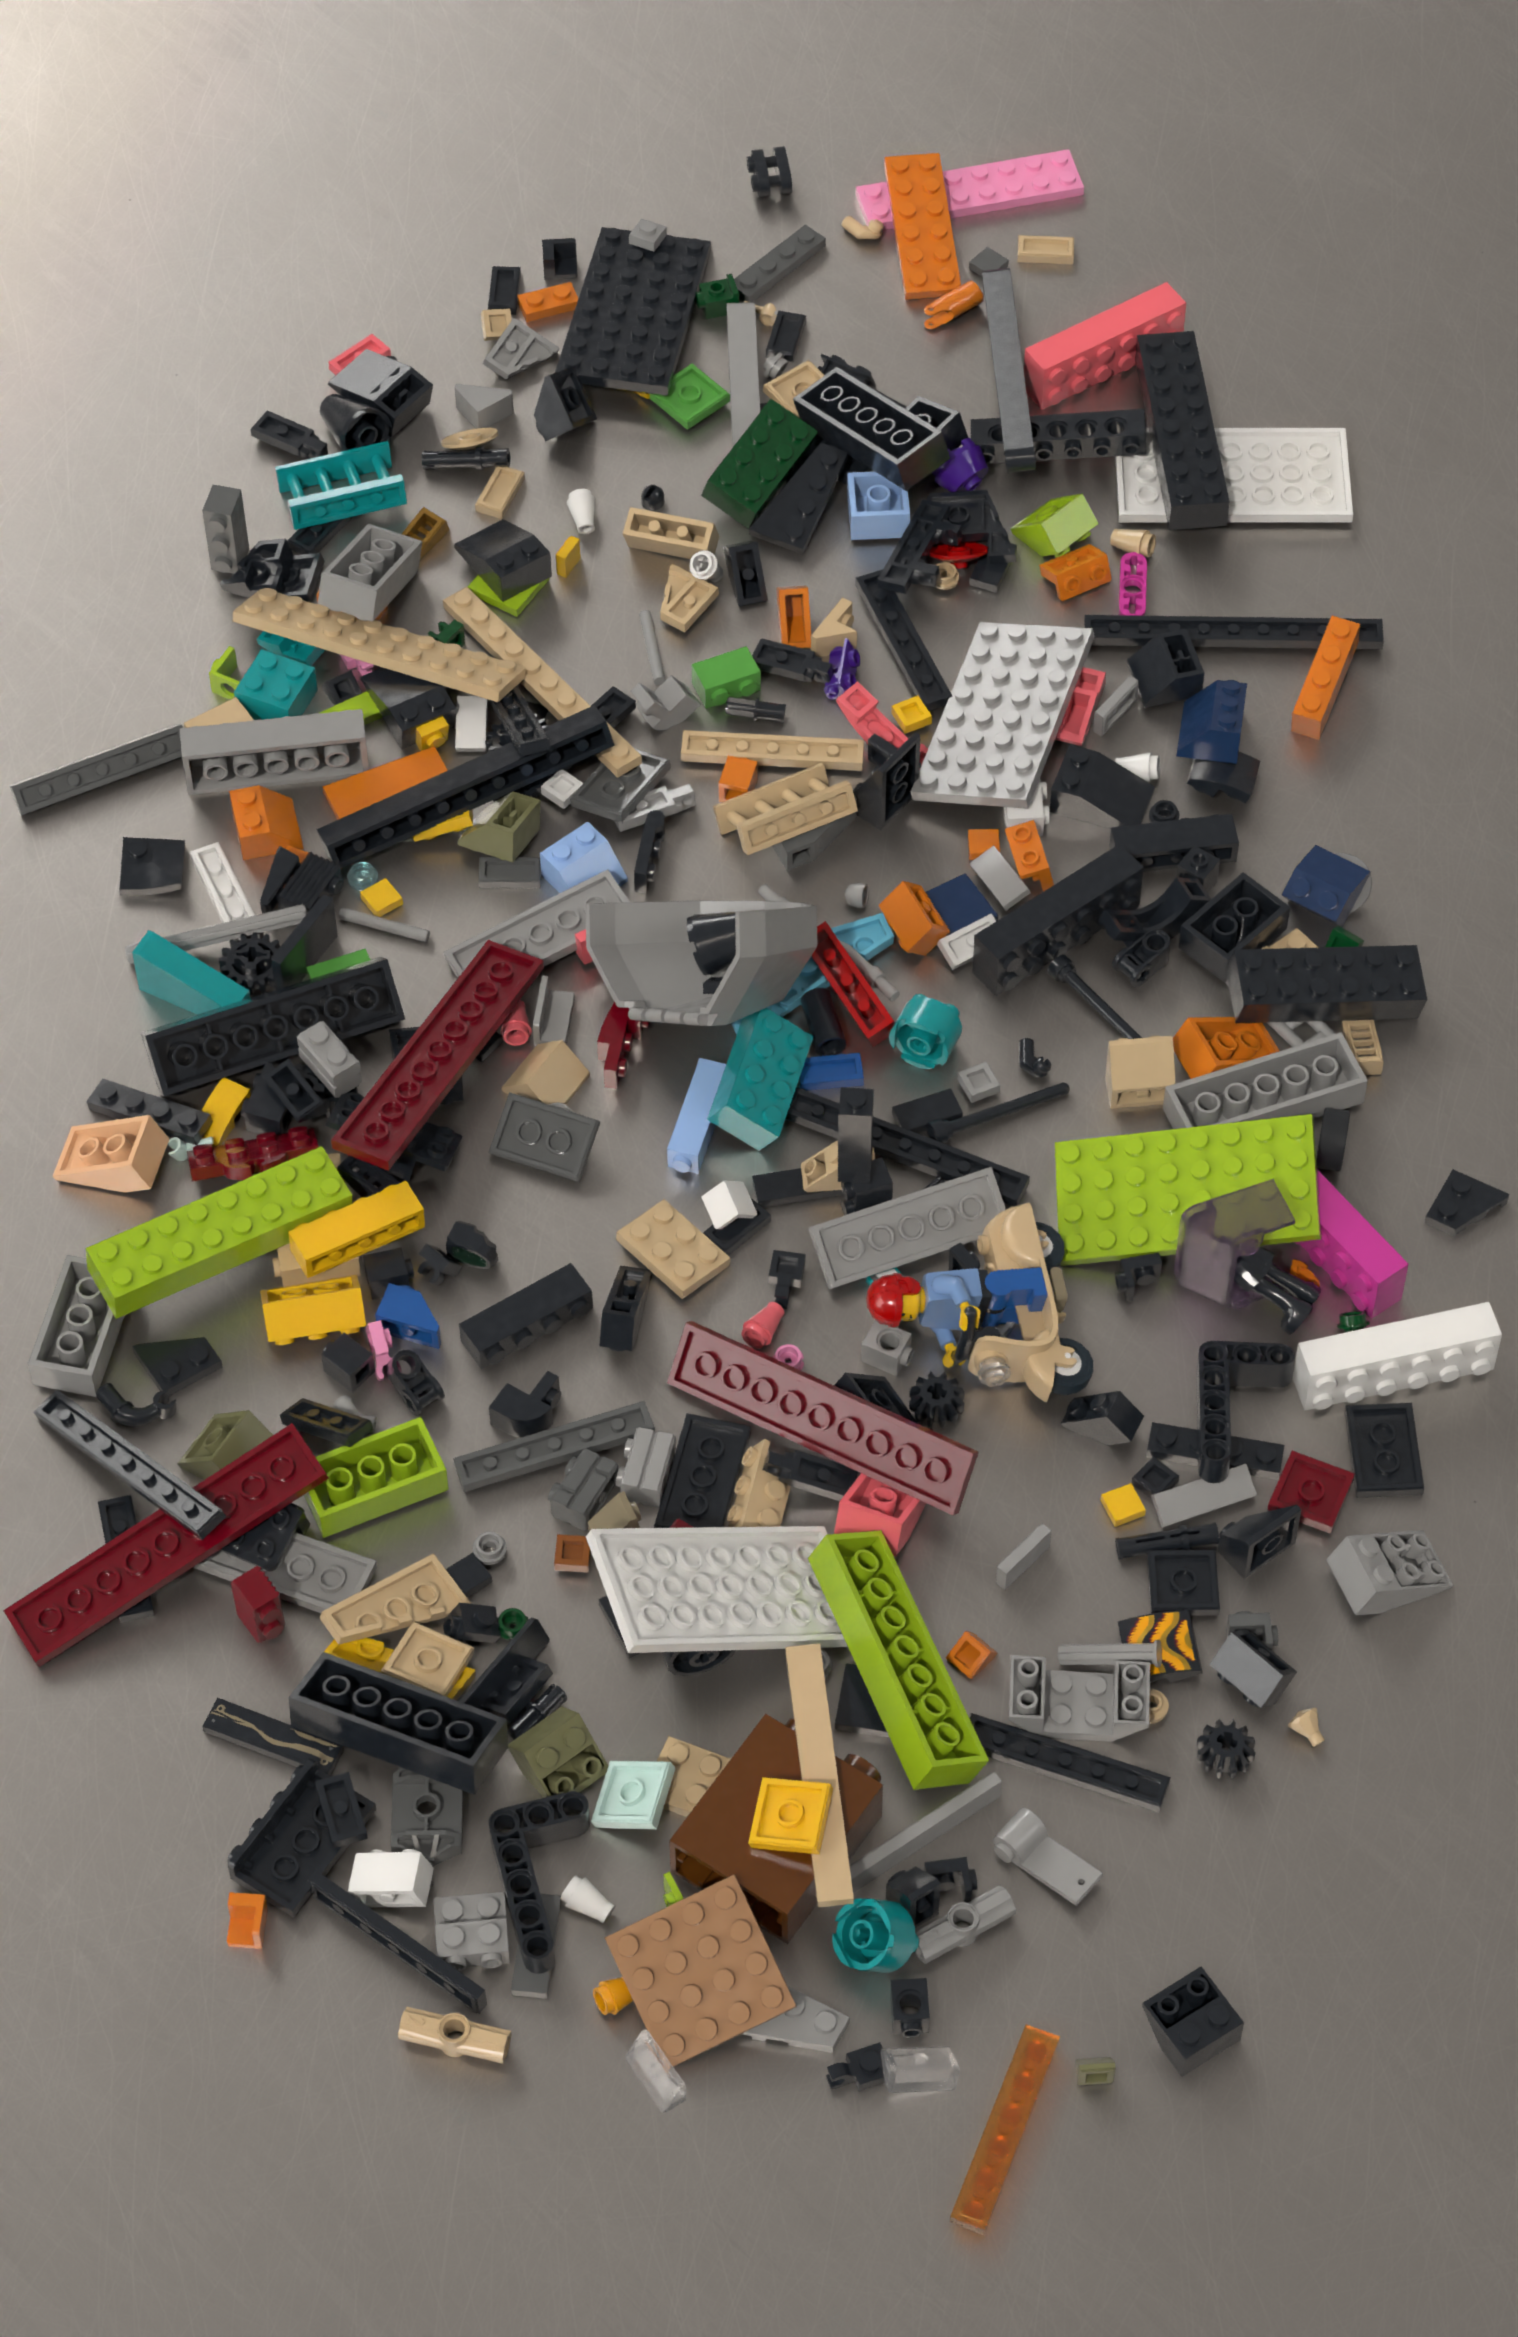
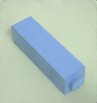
M699 1058L667 1147L668 1167L674 1168L679 1172L699 1174L716 1126L708 1121L707 1117L725 1070V1063Z

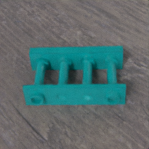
M388 441L275 467L279 492L291 491L294 498L288 500L291 523L294 530L407 504L402 474L390 476L387 470L392 468ZM376 472L377 480L361 482L359 475ZM348 478L350 486L333 489L332 481ZM320 485L322 492L305 496L302 488Z

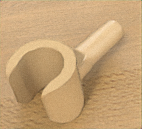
M767 303L764 307L755 304V312L760 314V322L766 326H773L777 317L774 314L776 311L774 304Z

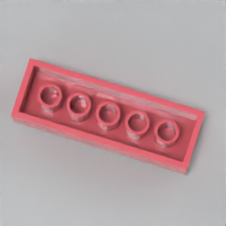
M1165 282L1025 348L1024 377L1028 396L1043 410L1051 405L1058 404L1074 394H1079L1095 384L1104 382L1118 373L1131 369L1136 365L1137 335L1184 332L1186 302L1168 282Z

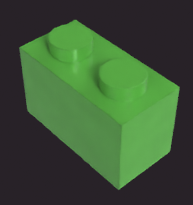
M747 646L691 664L692 685L705 709L725 704L728 697L740 698L761 691V671Z

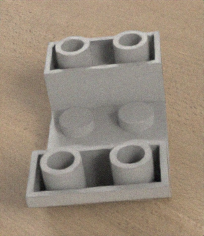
M1011 1655L1009 1721L1051 1739L1112 1742L1149 1728L1150 1662L1115 1661L1114 1674L1045 1670L1046 1657Z

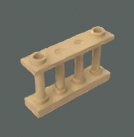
M823 763L713 806L720 834L724 835L737 829L743 852L747 855L858 811L851 783L845 780L829 786Z

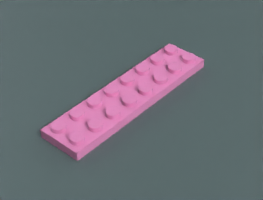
M1069 149L942 171L950 219L1084 195V186ZM887 181L857 186L856 197L866 225L869 226L870 220L877 219L884 225L882 231L894 229Z

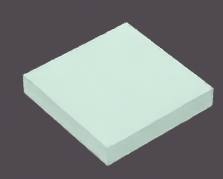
M610 1761L591 1823L596 1828L657 1829L675 1772V1766L671 1762Z

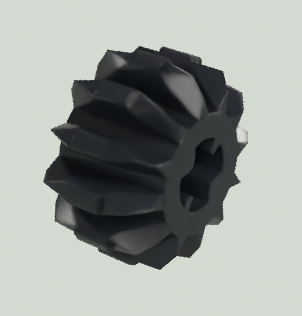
M930 1371L928 1380L918 1377L916 1386H911L909 1391L911 1399L909 1400V1409L911 1412H915L917 1422L927 1420L928 1428L933 1423H939L942 1429L946 1425V1420L952 1423L956 1422L958 1414H962L965 1404L963 1402L965 1392L963 1388L958 1387L959 1382L957 1378L947 1380L945 1371L940 1377H935Z
M1220 1719L1216 1721L1215 1728L1206 1725L1203 1735H1200L1197 1739L1196 1746L1199 1749L1197 1751L1198 1761L1205 1762V1772L1215 1769L1218 1779L1223 1776V1773H1228L1232 1780L1237 1776V1771L1246 1773L1249 1769V1763H1252L1255 1759L1256 1752L1253 1749L1255 1747L1254 1737L1247 1736V1726L1239 1729L1235 1728L1236 1722L1234 1719L1230 1721L1229 1726L1224 1725Z

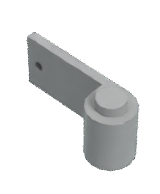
M1021 1808L993 1838L994 1852L1001 1860L1007 1863L1013 1862L1076 1906L1103 1877L1101 1871L1047 1835V1829L1042 1820L1028 1809Z

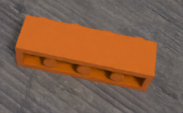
M1331 616L1292 712L1291 732L1320 740L1357 648L1360 632L1359 623Z

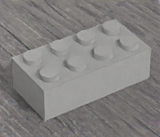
M367 524L322 572L318 604L326 606L332 611L353 615L359 620L373 622L418 572L422 541Z
M72 1255L66 1256L31 1353L28 1367L33 1385L96 1397V1392L102 1383L124 1316L116 1319L87 1270L86 1258Z

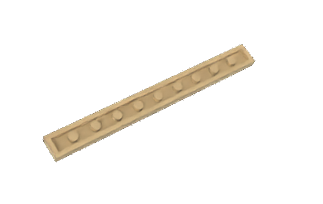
M468 587L443 600L444 609L455 620L462 623L464 629L494 658L511 660L517 665L526 667L525 679L520 683L559 721L591 707ZM607 722L615 746L599 752L595 756L618 778L642 764V756Z

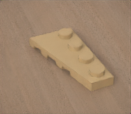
M433 1553L322 1611L320 1620L340 1645L410 1627L412 1622L422 1624L446 1618L459 1602L471 1604V1602Z

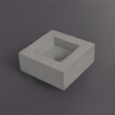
M641 219L629 234V244L654 252L667 236V227Z
M987 1061L958 1072V1081L971 1103L1000 1092V1083Z

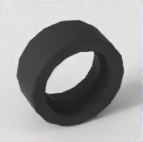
M1333 1108L1324 1109L1316 1158L1317 1168L1341 1171L1350 1111Z

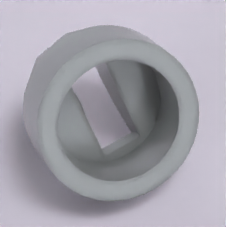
M854 883L849 885L845 890L846 902L855 908H866L869 899L868 884Z

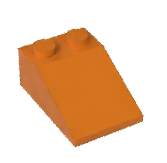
M1188 1017L1173 1037L1174 1052L1191 1079L1280 1051L1263 1023H1235L1234 1017Z

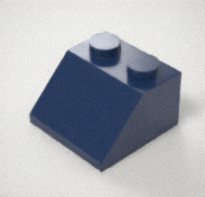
M1315 845L1296 866L1281 895L1288 901L1343 927L1371 872Z

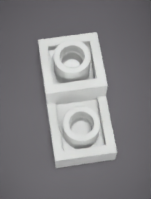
M457 696L456 752H486L488 699L479 696Z

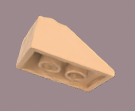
M150 1115L72 1126L53 1173V1178L57 1181L124 1193L151 1189L168 1145L169 1137Z

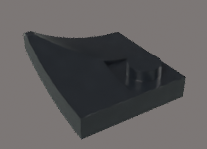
M123 837L119 886L120 896L155 895L180 890L183 879L185 840Z

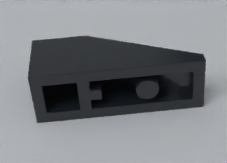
M620 1265L602 1310L600 1347H607L618 1352L632 1351L638 1336L652 1277L650 1270Z

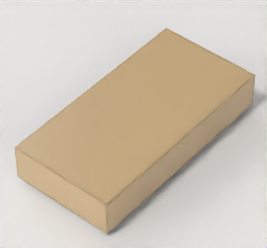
M1018 235L1017 262L1073 264L1074 237Z
M496 467L475 504V511L503 519L525 480V472L510 467Z

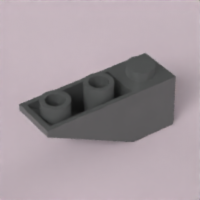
M856 812L773 845L786 870L788 871L815 861L856 818Z

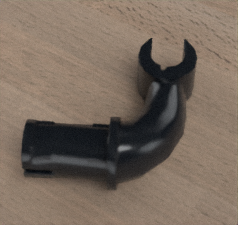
M112 1383L104 1384L96 1392L97 1399L111 1414V1420L114 1423H120L125 1426H144L157 1418L169 1419L176 1412V1399L169 1404H165L169 1402L168 1390L157 1392L153 1397V1403L143 1408L134 1407L132 1402L126 1401Z

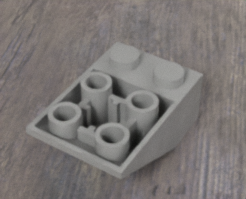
M1424 1530L1346 1536L1326 1559L1355 1616L1384 1613L1453 1587Z

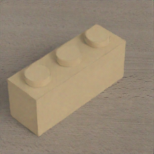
M633 507L629 509L623 530V536L630 548L691 559L695 553L704 550L710 551L715 555L720 537L714 523Z

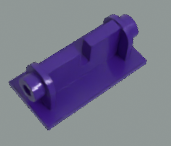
M845 638L843 647L836 646L830 652L829 663L832 664L834 674L829 683L825 682L824 692L827 698L832 700L837 699L838 696H841L857 682L856 672L857 667L860 666V655L858 650L853 648L848 638Z

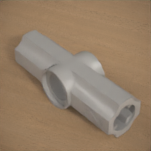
M999 1885L968 1903L960 1902L954 1904L947 1915L915 1932L919 1938V1945L914 1953L920 1961L927 1964L957 1946L966 1947L971 1945L979 1934L1016 1914V1907L1012 1897L1006 1888ZM959 1921H966L971 1926L967 1928L957 1927L955 1923Z

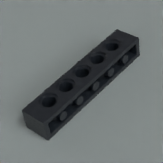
M1144 409L1030 416L1035 461L1147 454ZM1000 418L971 419V439L976 445L981 446L986 464L1006 463Z

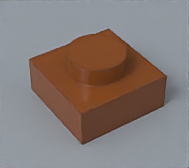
M557 1534L554 1560L555 1571L589 1573L591 1550L586 1536Z

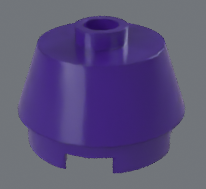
M971 438L961 440L963 446L960 448L958 447L952 451L948 449L950 459L931 472L935 477L934 482L949 492L973 491L982 483V479L988 472L982 448L980 445H976Z

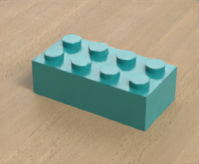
M768 1008L743 1018L707 1120L758 1151L779 1138L813 1036Z

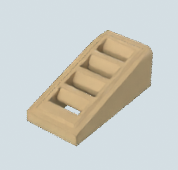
M1374 1020L1342 1021L1343 1036L1364 1075H1381L1384 1062ZM1351 1030H1367L1366 1032H1351ZM1353 1038H1369V1040H1353ZM1370 1046V1048L1356 1049L1355 1047ZM1368 1054H1371V1055H1372V1056H1368V1057H1358V1056H1357V1055H1368Z

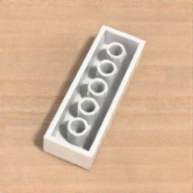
M1490 1302L1304 1341L1298 1343L1293 1381L1304 1411L1310 1409L1322 1410L1342 1402L1355 1403L1365 1397L1374 1395L1387 1396L1397 1390L1406 1388L1419 1389L1426 1384L1438 1381L1451 1382L1461 1376L1471 1374L1482 1375L1494 1369L1502 1333Z

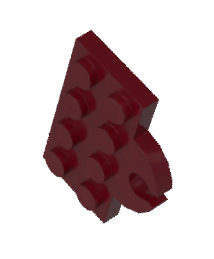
M298 1126L289 1129L288 1133L276 1135L274 1132H266L257 1135V1139L244 1141L243 1138H233L225 1141V1145L214 1147L211 1144L197 1145L193 1147L192 1151H187L192 1182L225 1176L227 1179L245 1180L252 1177L254 1173L263 1172L319 1147L314 1129Z

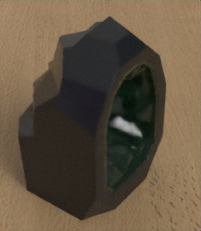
M463 1221L455 1222L447 1236V1255L459 1263L479 1269L491 1268L498 1261L497 1246L488 1240L484 1232L479 1231L476 1225Z

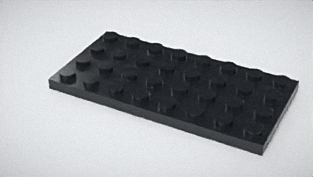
M602 227L555 373L574 366L581 383L585 385L668 396L695 306L696 292H699V284L702 282L711 252V241L667 235L653 252L629 244V234L631 233L629 230Z

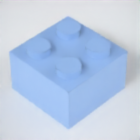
M875 471L847 473V502L851 540L901 538L910 523L908 490H903Z

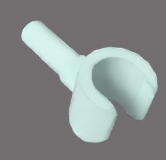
M212 1136L201 1139L198 1145L214 1144V1139ZM173 1137L169 1139L168 1146L174 1149V1151L168 1154L177 1161H184L188 1158L187 1151H192L196 1145L184 1143L178 1137Z

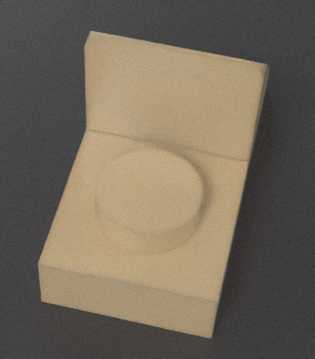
M842 597L811 635V651H814L816 656H828L836 646L843 647L845 638H848L853 648L857 649V631L851 628L854 622L852 601Z

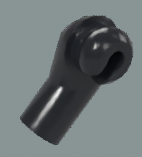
M1023 1038L1019 1041V1066L1035 1078L1045 1077L1051 1070V1062L1048 1059L1044 1061V1057L1037 1058L1034 1056V1041L1032 1039Z

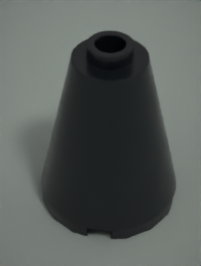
M331 394L322 401L319 410L320 415L342 451L385 441L390 442L391 436L388 434L389 426L392 428V423L382 410L339 394Z
M735 912L694 914L688 917L687 933L689 942L694 941L696 952H693V955L703 975H713L729 966L736 955Z

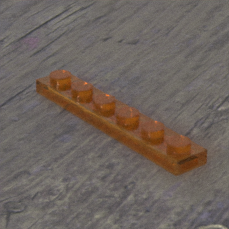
M1027 2024L1025 2025L951 2213L950 2223L985 2235L1055 2055L1060 2036Z

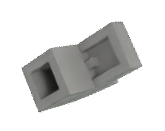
M672 675L654 692L640 683L631 690L638 700L635 703L638 707L637 709L655 730H667L683 722L701 705L686 684Z

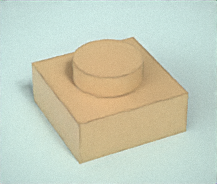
M510 309L482 310L480 315L484 341L498 340L512 321Z

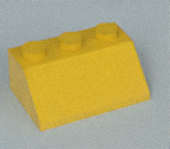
M357 1275L260 1290L268 1342L275 1341L276 1345L291 1344L295 1342V1338L308 1336L309 1340L322 1339L328 1336V1332L340 1331L341 1334H352L359 1332L360 1327L366 1326L361 1289Z

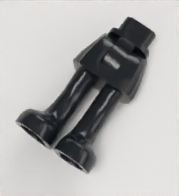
M1223 1234L1212 1251V1254L1222 1261L1220 1266L1223 1268L1227 1266L1226 1274L1245 1292L1254 1291L1270 1300L1282 1310L1284 1315L1280 1327L1288 1335L1294 1333L1312 1310V1304L1321 1293V1288L1314 1283L1306 1282L1276 1266L1272 1262L1275 1254L1258 1245L1243 1242L1240 1239L1235 1242L1226 1234ZM1267 1278L1271 1279L1272 1281L1283 1287L1285 1290L1279 1288L1278 1286L1270 1282Z

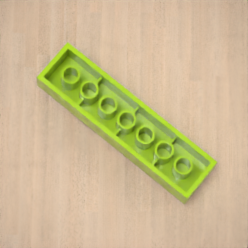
M321 1146L85 1248L87 1270L117 1319L289 1244L288 1231L293 1230L302 1223H309L321 1218L332 1210H339L351 1205L352 1193Z
M882 1531L825 1535L808 1557V1560L913 1790L969 1784L988 1763L989 1759Z

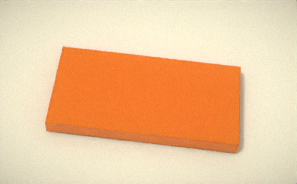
M435 746L322 786L323 794L337 820L444 773L448 769Z

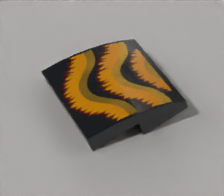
M1189 1610L1152 1613L1118 1621L1122 1644L1161 1641L1162 1664L1161 1667H1155L1154 1664H1150V1682L1167 1678L1170 1683L1203 1673Z

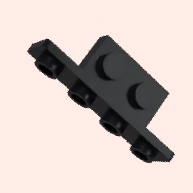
M531 1617L459 1702L503 1717L510 1724L553 1674L548 1664L534 1660L550 1640L538 1619Z

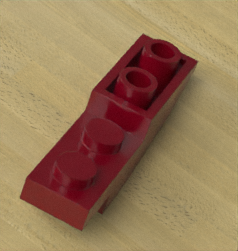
M615 1002L603 1022L597 1040L598 1060L605 1061L603 1069L604 1088L617 1089L620 1077L625 1078L627 1070V1059L624 1058L625 1051L631 1052L633 1039L641 1040L643 1028H649L650 1026L649 1021L631 1020L628 1017L629 1008L617 1007Z

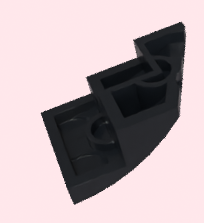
M286 538L259 541L250 550V553L237 564V572L229 580L223 579L220 585L224 591L250 598L260 589L271 588L276 590L277 593L287 596H298L304 601L311 602L325 561L321 553L294 555Z

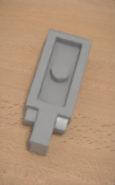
M690 784L676 789H667L666 786L651 790L644 797V800H641L636 806L637 808L626 817L623 823L621 821L614 822L619 831L622 832L645 824L650 811L661 810L665 817L677 812L679 813L696 805L694 791Z

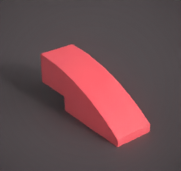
M1083 667L1055 740L1078 746L1083 745L1093 722L1094 713L1102 697L1106 684V672Z

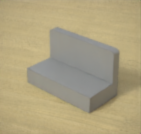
M542 976L533 1020L534 1047L537 1044L563 1040L567 1044L575 1001L574 992L549 990L548 976Z

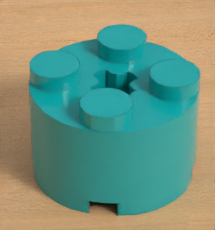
M915 994L906 1003L895 1022L896 1024H894L890 1031L889 1040L892 1048L895 1049L897 1046L902 1052L901 1058L918 1068L934 1069L935 1065H944L962 1034V1024L959 1019L960 1011L952 1004H944L923 994Z
M856 1898L854 1899V1904L844 1905L835 1919V1922H838L836 1934L832 1933L834 1951L844 1965L859 1971L894 1972L908 1961L919 1945V1938L915 1933L913 1920L908 1911L898 1902Z

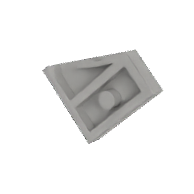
M513 318L484 359L483 365L507 380L556 356L559 347L516 318Z

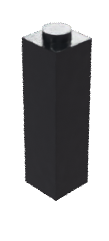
M841 1087L838 1182L870 1184L873 1149L874 1089Z

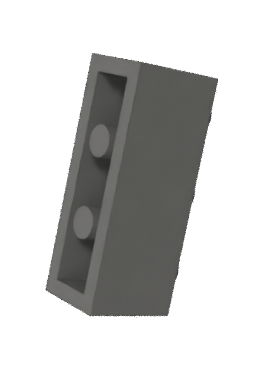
M213 484L202 510L211 570L235 574L238 570L237 564L247 556L249 551L241 489Z

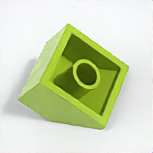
M1083 493L1050 499L1010 530L1013 535L1040 556L1054 555L1059 557L1070 551L1069 545L1091 535L1090 530L1099 523Z

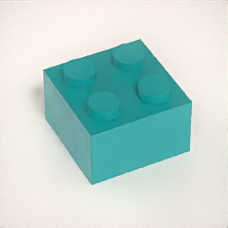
M261 649L235 689L234 696L237 697L254 720L302 716L318 691L315 667Z

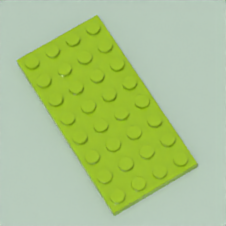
M1312 1114L1055 1142L1058 1233L1064 1242V1257L1061 1266L1118 1261L1124 1258L1153 1253L1166 1256L1213 1251L1223 1234H1226L1235 1242L1240 1239L1243 1242H1249L1258 1246L1321 1239L1314 1119Z

